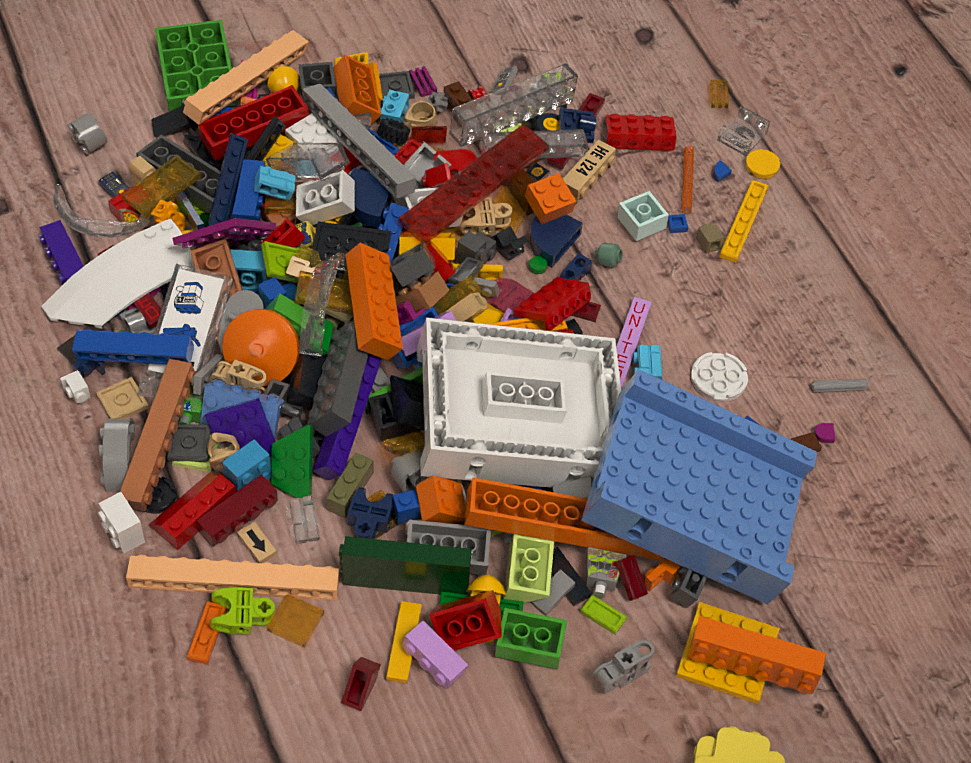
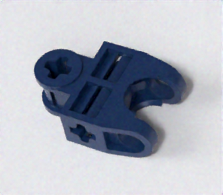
M359 487L349 507L347 525L354 526V537L375 539L377 531L385 533L388 531L392 518L393 494L387 493L386 497L383 496L379 502H370L365 496L366 488Z

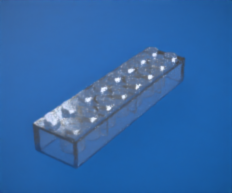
M565 63L452 108L449 134L460 147H463L535 116L542 115L564 104H568L574 99L578 75Z

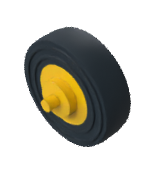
M545 113L539 116L535 125L536 133L541 138H547V141L560 140L559 115Z

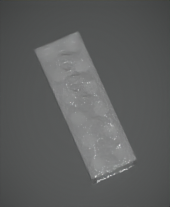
M293 143L266 159L268 166L272 169L286 171L289 174L296 175L297 180L304 179L305 181H325L330 178V174L344 170L345 165L350 163L341 143Z

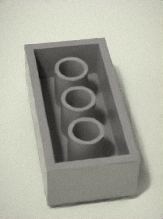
M409 520L407 542L472 549L470 574H487L491 537L490 529L468 525Z

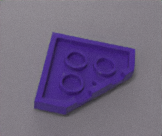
M259 398L205 414L212 434L233 435L240 449L252 440H255L272 457V443L276 441Z

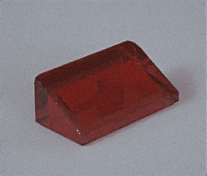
M412 126L410 140L413 139L418 143H446L447 126Z

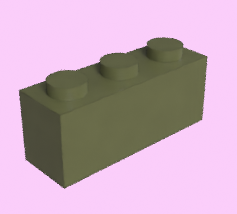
M359 453L354 454L327 496V511L346 518L356 491L359 487L365 488L374 473V461Z

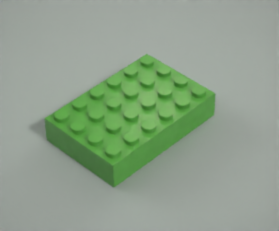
M222 20L155 28L169 111L181 107L183 99L193 96L199 89H204L210 82L216 81L222 74L225 75L232 69ZM235 100L228 106L238 105L237 100Z

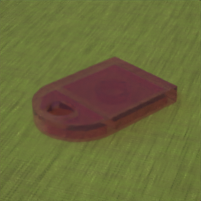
M500 278L494 280L497 281L498 287L502 289L498 298H486L490 305L505 313L507 308L513 310L534 293L515 280Z

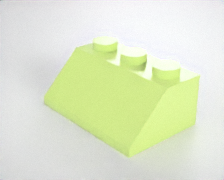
M517 534L513 535L509 544L504 589L507 596L503 599L524 601L526 603L549 597L554 541Z

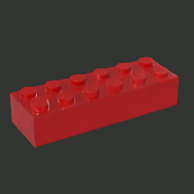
M293 85L207 119L201 124H197L199 136L214 161L224 157L231 133L248 139L246 146L248 148L256 144L274 116L286 125L281 132L284 133L285 129L309 116L308 107Z

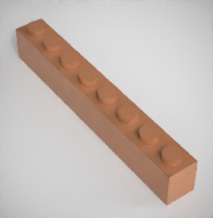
M173 359L168 361L120 490L132 509L146 511L147 505H150L152 501V491L158 484L160 469L164 468L166 453L171 449V439L173 434L177 432L179 417L184 413L185 400L190 396L192 378L196 374L192 363Z

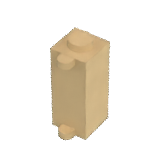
M479 292L470 293L445 312L452 311L456 321L470 322L487 310L488 306L486 305V299Z

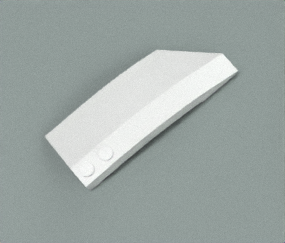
M170 218L130 236L100 254L72 275L41 307L51 321L58 322L60 319L69 321L70 324L82 326L84 324L95 325V328L102 329L105 323L133 302L176 279L179 269L190 272L196 270L190 252L192 250L173 244L172 238L180 236L182 233Z

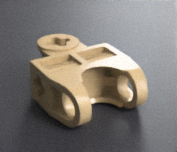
M491 197L471 198L460 202L462 207H469L463 209V215L471 217L460 224L463 234L470 231L475 235L478 232L486 236L495 235V228H506L511 223L512 207L507 203L492 204Z
M234 360L232 364L219 361L216 365V371L209 377L210 382L222 380L224 384L240 385L243 389L258 390L262 394L266 390L262 387L266 383L265 372L237 360ZM254 376H261L263 379L255 381Z

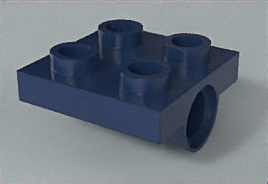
M560 108L559 139L593 143L596 128L594 112Z

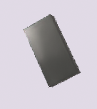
M466 257L455 270V273L449 277V284L466 288L482 269L483 261Z

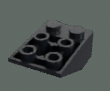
M391 393L368 398L369 413L381 442L422 431L414 425L409 424L406 426L398 422L397 417L393 413Z

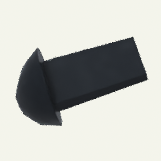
M186 99L182 100L181 107L151 119L155 138L161 134L164 136L191 127L194 131L198 129L197 123L183 113Z

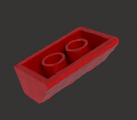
M494 590L439 605L429 614L436 634L453 650L502 637L501 609Z

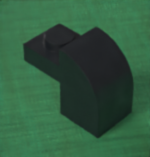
M511 226L490 237L496 241V250L507 260H511L525 251L523 245L528 242L525 235L517 238Z

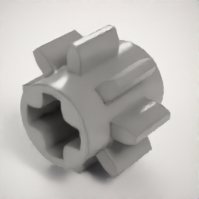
M439 91L438 93L432 92L427 102L434 107L436 113H443V110L448 106V98L444 97L445 93Z

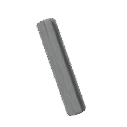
M866 379L813 381L811 384L813 392L866 390L868 387Z

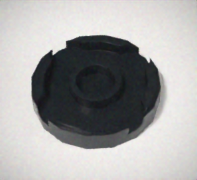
M159 477L158 484L152 491V501L150 505H147L144 512L151 514L162 513L175 502L176 489L172 481L166 477Z

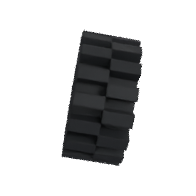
M382 118L377 134L382 139L391 141L393 144L404 145L410 134V128L403 123H399L397 120Z

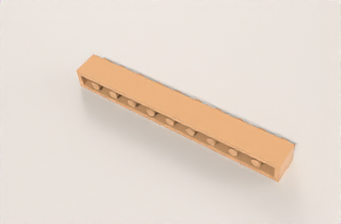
M294 30L288 34L285 33L282 38L273 41L271 45L264 47L259 53L253 54L250 59L244 60L236 68L233 67L227 74H222L219 79L210 82L204 89H199L196 94L187 97L184 102L183 113L197 124H201L268 79L275 69L287 66L305 54L309 41Z
M146 555L130 556L126 575L129 588L213 593L215 590L222 588L243 587L253 588V595L324 600H337L340 579L339 568L332 566H294L288 563L278 565L269 562L212 561L205 558L195 560L186 557L168 558L166 556L148 557Z

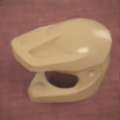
M419 101L410 107L404 118L405 120L402 122L410 128L408 139H413L433 130L438 124V116L430 103Z
M213 433L207 444L208 454L211 458L209 460L211 467L219 472H223L222 462L240 450L238 442L233 435ZM228 441L233 443L226 448H212L219 442Z

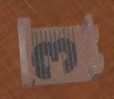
M741 106L738 117L729 127L723 125L720 128L717 141L747 156L767 134L770 121Z

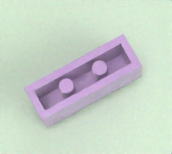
M424 621L411 630L403 640L402 645L406 653L411 656L413 655L418 660L421 668L426 671L428 670L440 686L443 685L448 689L465 674L468 664Z

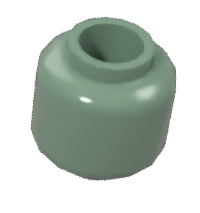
M602 243L595 250V259H597L601 266L615 267L622 261L623 251L617 244Z

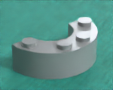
M107 418L104 427L100 429V437L103 440V444L99 445V456L103 457V472H101L100 481L101 484H105L106 492H120L130 466L131 441H134L135 432L133 418Z

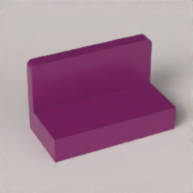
M409 300L398 304L399 325L413 321L424 313L426 309L423 307L414 311Z

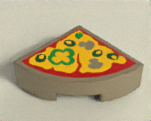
M119 209L123 227L126 228L142 222L134 211Z

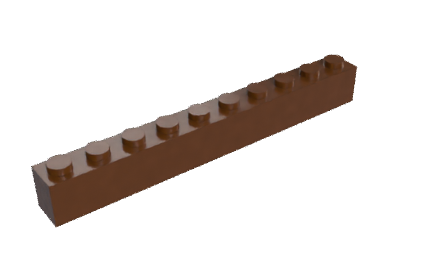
M458 81L444 86V97L448 98L447 107L526 216L533 214L534 211L525 198V193L528 185L534 182L461 83Z

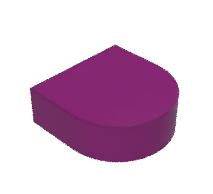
M820 423L816 426L814 434L819 442H835L833 423Z

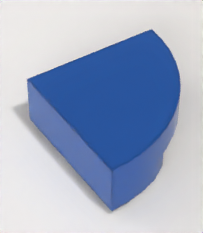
M719 160L714 168V177L719 182L731 175L732 170Z

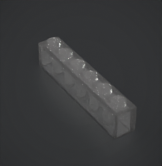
M584 129L481 133L479 143L483 160L585 157L588 146Z

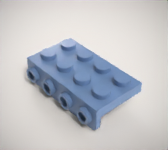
M213 380L205 385L200 424H208L205 418L207 412L259 398L276 441L280 409L284 405V400L280 399L277 395L261 394L258 390L243 389L240 385L224 384L222 380Z

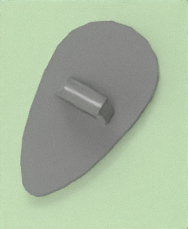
M238 291L227 301L219 331V345L222 353L223 336L232 320L246 311L264 309L263 301L253 291Z

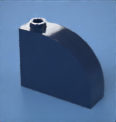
M353 168L351 175L348 174L355 180L354 212L351 214L361 223L379 228L380 223L382 224L384 219L382 218L384 210L388 208L392 194L369 171Z
M564 215L541 225L537 216H535L530 233L532 252L535 256L544 258L547 261V266L552 268L580 237L583 223L569 215Z

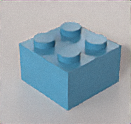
M252 440L222 462L224 477L235 485L236 492L261 474L267 480L272 476L270 455L255 440Z

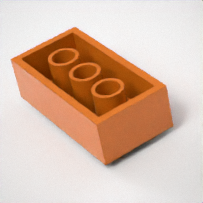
M344 55L333 67L339 102L361 124L370 127L381 115L373 69L350 56Z

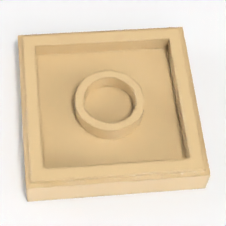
M132 377L96 392L109 418H128L149 408L147 401Z

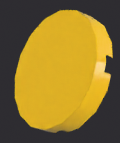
M754 150L747 156L745 167L749 173L754 174L753 176L768 179L774 177L779 172L780 160L774 153L768 150Z

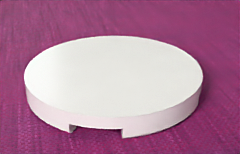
M709 352L700 356L693 364L691 381L695 389L702 396L713 401L725 402L738 398L745 391L748 375L745 365L737 357L729 353Z

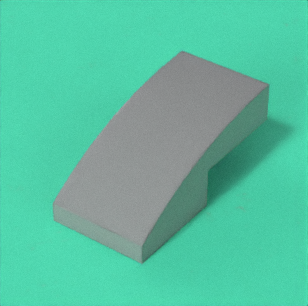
M560 569L551 578L549 597L531 601V603L547 616L560 604V600L575 587V582Z

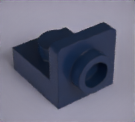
M78 360L72 364L74 372L78 370L82 378L90 375L95 369L101 375L106 373L104 361Z

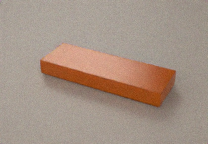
M206 602L187 654V660L208 665L219 635V631L211 628V619L226 614L228 609L225 606L214 602Z

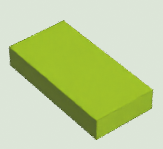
M594 595L589 598L580 611L581 614L616 635L627 619V616Z

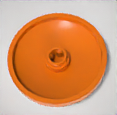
M252 309L238 315L228 325L222 342L225 362L232 364L234 360L263 370L266 374V383L263 386H268L271 379L277 381L285 379L293 371L299 358V339L292 324L281 314L268 309ZM254 376L255 381L263 379L261 376Z

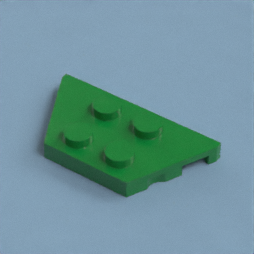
M306 425L272 443L271 484L305 503H312L313 425Z

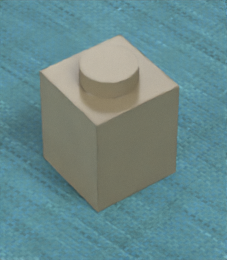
M715 222L699 227L696 237L706 254L722 249L725 238Z

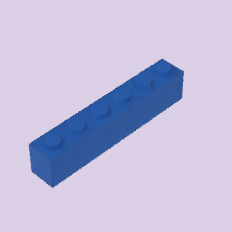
M85 329L77 330L72 351L77 360L167 365L169 359L191 363L194 344L191 337L184 334L168 335L165 333L149 334L147 332L131 333L128 331L112 332L109 330L93 331Z

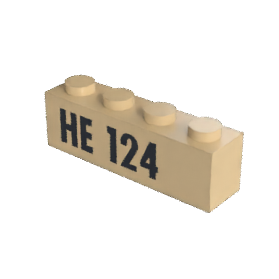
M599 139L563 178L577 202L581 197L586 196L588 189L596 184L598 178L603 176L607 168L612 166L616 160V148Z

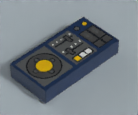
M114 172L98 180L99 185L112 198L129 189Z

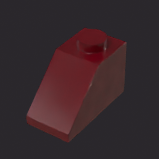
M360 657L353 664L341 703L362 711L374 687L381 664Z

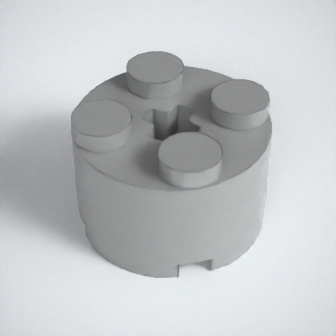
M91 113L84 114L67 124L71 133L75 134L72 136L73 140L77 145H82L81 149L85 155L108 142L103 130H100L98 122Z
M415 448L403 456H398L392 461L391 475L403 492L411 490L417 492L416 485L429 478L421 476L420 458L423 452L419 448Z

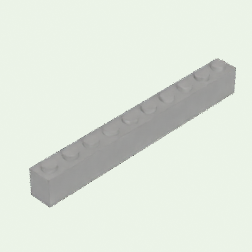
M322 84L302 89V100L308 107V110L396 199L415 193L416 177Z

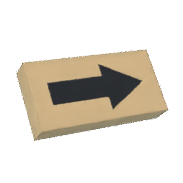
M255 522L237 532L238 537L258 563H263L277 555V550Z

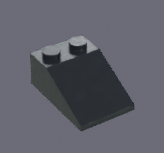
M391 375L390 385L393 413L397 417L398 422L406 426L411 424L420 430H425L423 384Z

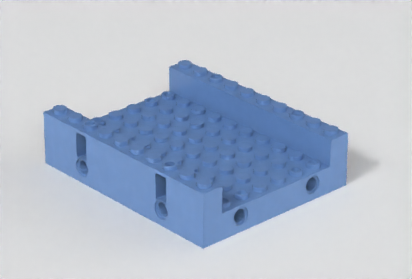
M638 369L619 393L582 521L765 604H769L792 581L794 566L787 563L786 558L802 480L814 468L817 452Z

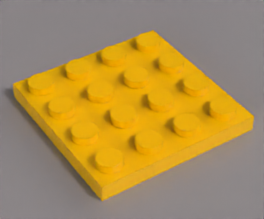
M699 602L676 677L759 704L765 681H759L749 675H739L732 670L719 669L705 662L698 663L688 658L692 638L699 616L774 638L778 637L780 628Z

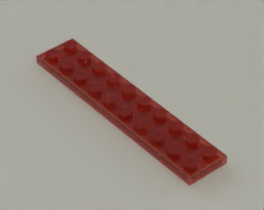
M523 123L400 216L398 222L420 242L424 241L427 244L546 152L549 145Z

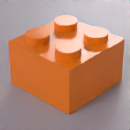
M560 173L529 184L525 193V198L541 225L572 213L577 202Z
M432 475L416 485L422 521L458 525L465 521L466 505L460 482Z

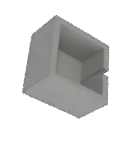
M425 142L404 164L405 168L416 177V181L420 185H422V176H424L425 170L444 163L449 164V169L451 167V164L440 154L437 156L436 161H434L436 151Z

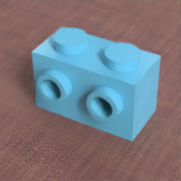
M389 90L387 96L383 98V107L380 108V122L382 118H388L389 120L393 119L402 123L409 107V94Z

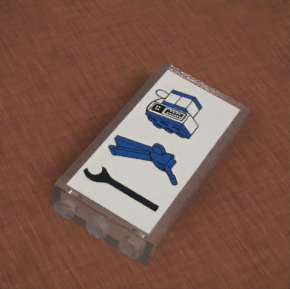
M176 264L154 334H184L190 336L194 344L191 363L197 374L212 358L221 321L235 281L228 275ZM145 364L142 372L148 376L147 379L159 382V379L162 380L167 365Z

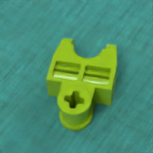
M230 587L218 589L212 593V601L225 606L229 610L228 613L221 615V617L211 619L210 626L216 631L228 634L251 635L252 625L266 626L273 620L274 602L266 597H253V588Z

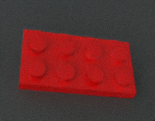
M611 114L605 117L607 144L616 149L673 151L675 149L677 135L673 117L636 116L633 114Z
M554 278L550 283L543 286L542 289L514 308V316L545 321L546 330H552L591 300L589 283L580 282L576 279Z

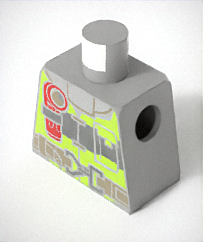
M588 547L586 556V586L594 588L593 595L595 597L604 598L606 590L615 591L620 579L616 561L626 558V554Z

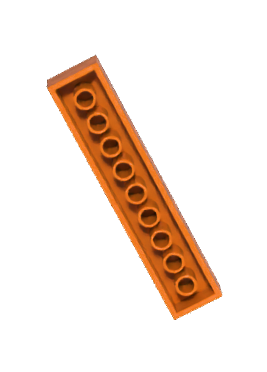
M474 477L468 487L464 525L660 561L663 558L582 521L588 500L586 498Z

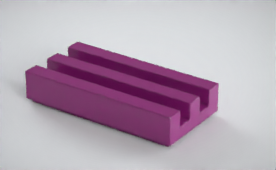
M425 66L422 69L415 68V71L409 70L410 77L421 97L430 95L432 92L437 93V87ZM417 75H418V77L420 78L422 85H423L424 88L426 89L425 92H424V90H423L421 84L419 83V81H418V79H417V77H416Z

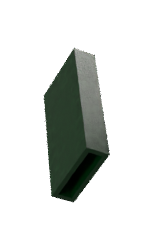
M345 536L344 544H340L339 548L340 577H343L344 585L438 595H441V592L468 595L466 590L469 587L472 549Z

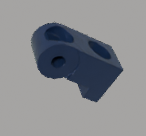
M578 253L562 271L560 277L566 280L576 279L579 281L591 272L592 261Z

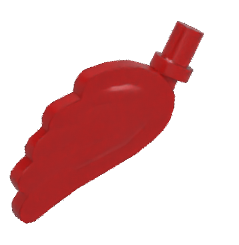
M467 149L435 150L436 155L433 160L436 161L437 156L440 154L451 164L450 171L458 173L459 171L467 172L474 166H480L485 169L489 167L482 158H477L472 151Z

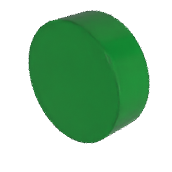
M541 256L531 258L529 261L530 271L534 274L544 273L547 270V261Z

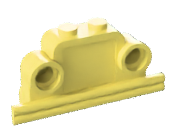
M736 727L721 728L716 739L711 736L702 737L693 752V763H785V759L780 753L770 751V741L767 737L762 736L758 732L740 731Z

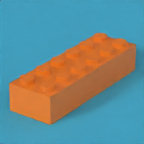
M359 243L345 254L358 349L389 360L403 349L389 255Z
M699 616L688 658L698 663L705 662L719 669L732 670L739 675H749L759 681L776 683L780 687L793 688L804 694L814 693L822 676L826 653L702 616Z

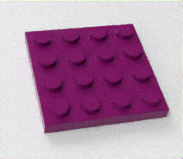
M234 218L173 237L172 239L174 245L182 246V248L192 247L193 249H198L223 239L228 241L229 246H236L242 240L248 242L255 240L256 236H269L270 232L276 229V223Z

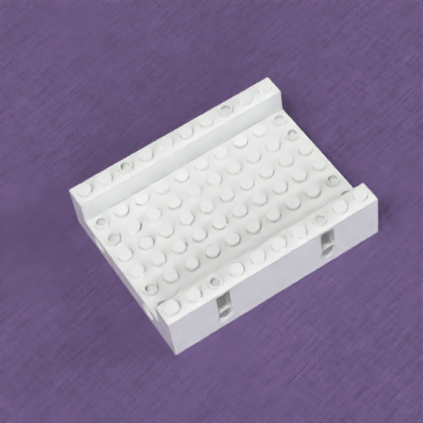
M426 318L417 344V362H423L425 447L420 458L421 476L431 477L434 475L441 478L472 480L474 477L506 484L553 488V485L591 476L594 480L617 399L621 392L615 338Z

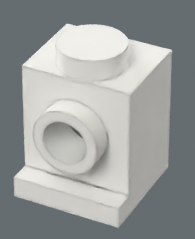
M78 370L60 378L64 392H66L69 399L73 398L76 404L91 398L88 386Z

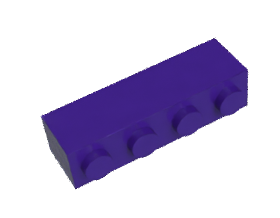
M61 220L39 227L41 235L38 236L42 246L46 245L47 247L45 251L48 258L53 259L51 263L54 271H59L58 278L60 283L64 284L84 265Z

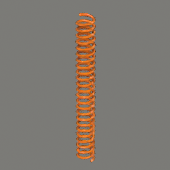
M686 146L684 148L681 208L684 213L692 212L693 146Z

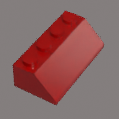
M208 473L153 520L149 526L174 548L179 550L199 532L196 520L236 493V487L222 474Z

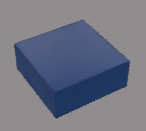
M685 214L668 216L667 223L670 233L688 232Z

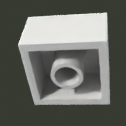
M121 492L98 503L100 507L98 515L102 521V528L106 534L110 533L112 536L110 538L116 549L120 548L124 554L145 543L141 522Z

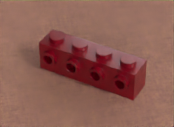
M261 474L197 519L198 531L213 547L218 543L224 542L230 534L241 530L244 524L251 519H256L265 509L273 507L278 501L277 490Z

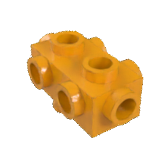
M160 200L151 212L156 224L171 218L180 231H184L188 225L185 222L186 216L178 212V206L171 201Z

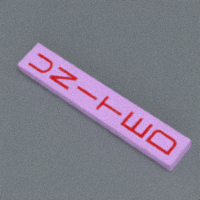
M634 297L616 346L621 391L652 304L651 301Z

